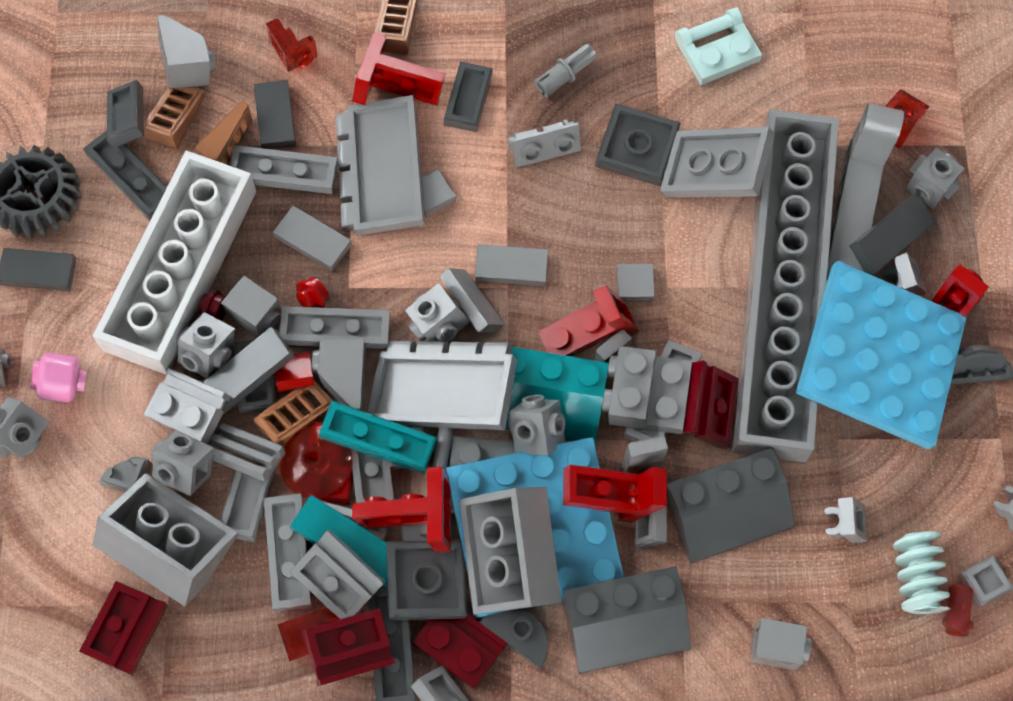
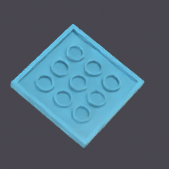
M837 261L831 266L796 394L923 448L930 449L936 446L967 317H963L960 313Z
M593 437L557 444L556 450L548 456L530 455L524 451L446 468L467 574L468 568L459 499L512 488L546 487L561 599H563L564 590L624 577L610 512L563 505V468L568 465H577L600 469ZM503 611L476 614V617L487 616L489 614L499 613Z

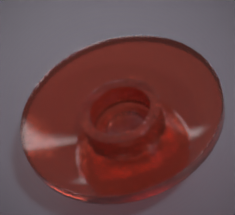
M312 426L297 432L286 443L284 447L286 454L280 461V472L285 484L295 494L301 493L304 498H309L310 495H313L320 499L334 494L346 483L352 471V450L319 438L322 426ZM312 453H317L318 460L314 464H308L307 458Z

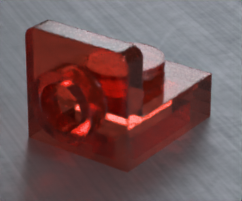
M278 18L266 23L269 42L288 72L297 67H305L313 59L317 58L316 41L312 35L297 41L291 28L285 29Z
M902 89L885 106L904 111L902 128L894 146L897 148L902 147L911 131L924 117L930 107Z
M325 607L313 610L278 624L289 662L309 655L303 630L339 620L330 609Z

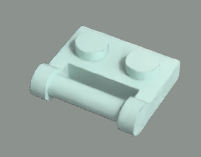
M737 7L725 11V15L691 29L684 27L675 31L676 42L700 85L758 63L762 57V53L743 23L742 14ZM730 28L733 33L698 48L693 44L694 41Z

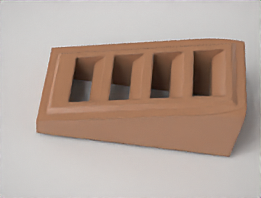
M382 0L375 32L387 35L384 52L408 54L417 0ZM391 1L406 2L408 6L390 3ZM389 10L406 12V15L389 13ZM387 20L404 22V25L387 23ZM386 30H394V31H402V33H401V34H396V33H388V32H385V31H386Z
M168 87L144 123L145 138L177 150L206 94L205 90L197 87L169 89ZM179 91L192 97L188 100L176 95ZM173 102L184 105L185 107L184 109H180L171 105ZM170 112L178 115V118L175 119L166 115ZM164 122L172 125V127L169 129L161 125Z
M244 101L240 102L195 146L197 154L228 165L232 158L234 145L239 146L253 121L249 105Z
M314 381L315 385L295 389L264 410L253 420L256 427L269 441L281 445L285 449L312 427L315 421H319L327 414L332 399ZM311 392L322 405L315 408L305 396ZM300 402L308 410L309 414L303 416L294 405ZM287 411L297 420L293 425L283 415ZM276 420L285 428L281 433L272 424Z

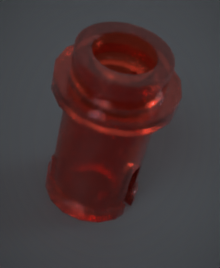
M951 585V587H948V592L950 593L948 607L952 609L947 611L946 617L942 619V624L946 627L945 632L949 635L968 636L969 630L974 628V623L970 620L974 590L964 585Z

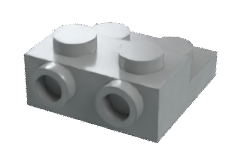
M619 346L618 356H610L608 377L614 378L613 389H605L602 411L609 412V425L682 434L692 361L658 357L655 350Z

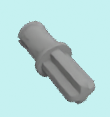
M585 44L565 60L557 59L556 65L534 80L537 90L542 96L544 95L545 98H548L568 81H575V74L594 61L597 55L589 44Z

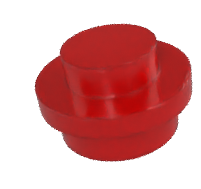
M310 277L308 280L302 279L296 284V298L302 307H325V302L329 299V293L318 279Z

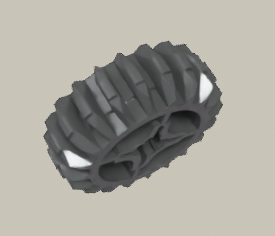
M35 144L30 152H27L21 146L19 147V154L15 156L6 152L7 160L4 163L0 162V227L4 230L9 229L16 236L24 232L26 237L32 238L36 230H38L40 235L46 237L47 228L51 226L54 230L59 231L58 222L60 220L70 222L71 217L68 211H78V205L75 200L81 199V191L78 188L81 186V181L75 173L76 170L73 164L67 162L65 156L61 153L55 155L54 151L49 147L41 151ZM27 185H30L32 189L35 190L36 194L38 195V198L34 197L32 192H30V190L28 189Z

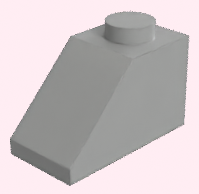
M157 15L158 41L169 89L210 85V71H214L216 65L213 50H207L204 36L165 15Z
M320 338L319 351H313V372H318L321 385L339 403L363 411L367 353L364 339Z

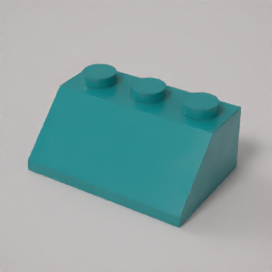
M512 346V355L518 362L509 411L519 405L523 398L531 395H543L547 400H559L561 413L565 418V440L577 441L593 437L595 445L609 363ZM508 411V417H507V422H506V428H505V430H509V431H510V429H509V424H508V422H509V411Z

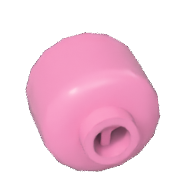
M45 353L40 361L34 360L30 389L36 390L37 396L42 400L68 403L74 400L76 391L84 392L87 370L79 369L80 362L76 356Z

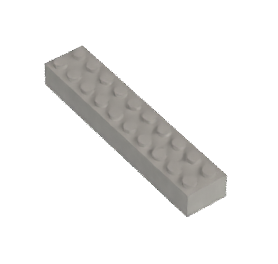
M769 109L763 126L770 127L775 135L759 196H756L732 453L752 455L773 448L777 459L806 463L814 451L818 403L796 394V390L827 284L839 118Z

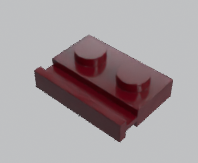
M704 360L692 362L683 432L693 433L694 437L717 448L730 447L738 378L716 366L710 367L706 365L707 362Z
M115 581L79 652L133 676L168 605L150 595Z
M380 608L302 631L312 669H314L317 678V687L395 664V660L390 652V642Z
M468 613L465 619H429L412 641L416 648L440 666H443L448 672L473 690H475L497 660V657L507 646L506 641Z

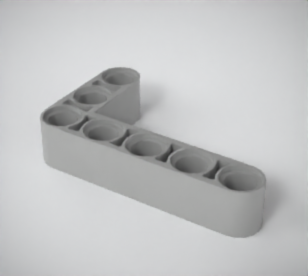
M868 103L851 138L830 232L827 280L831 266L837 261L863 271L849 245L872 227L883 167L897 142L904 120V111Z

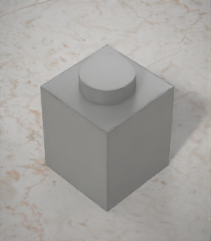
M246 276L239 280L221 302L226 316L256 337H259L270 327L275 329L281 320V307L278 298Z
M760 618L754 627L750 662L796 671L803 665V661L808 662L811 653L812 640L806 638L807 626Z

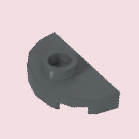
M975 344L958 351L950 385L1013 379V369L1001 351L990 345Z
M513 609L489 614L480 621L482 625L506 641L508 647L538 669H542L548 655V638L543 625L533 614L522 609Z

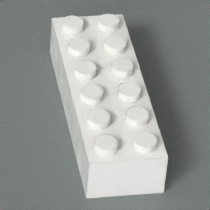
M187 150L185 151L93 334L95 341L103 352L167 375L165 372L167 367L172 369L178 357V346L176 345L178 335L184 327H190L194 323L198 315L199 301L205 293L208 294L256 194L251 173Z

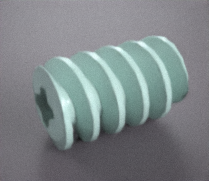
M922 531L909 533L893 544L894 550L902 553L895 559L896 565L905 568L897 574L899 581L907 583L899 589L901 596L910 598L901 604V608L905 612L912 614H934L952 609L940 605V601L949 598L950 593L938 590V586L948 582V578L938 576L935 572L946 567L945 562L934 560L933 557L944 552L943 547L934 546L931 541L942 537L941 532Z

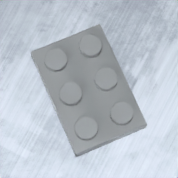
M770 127L677 131L660 192L666 198L759 196L775 133Z

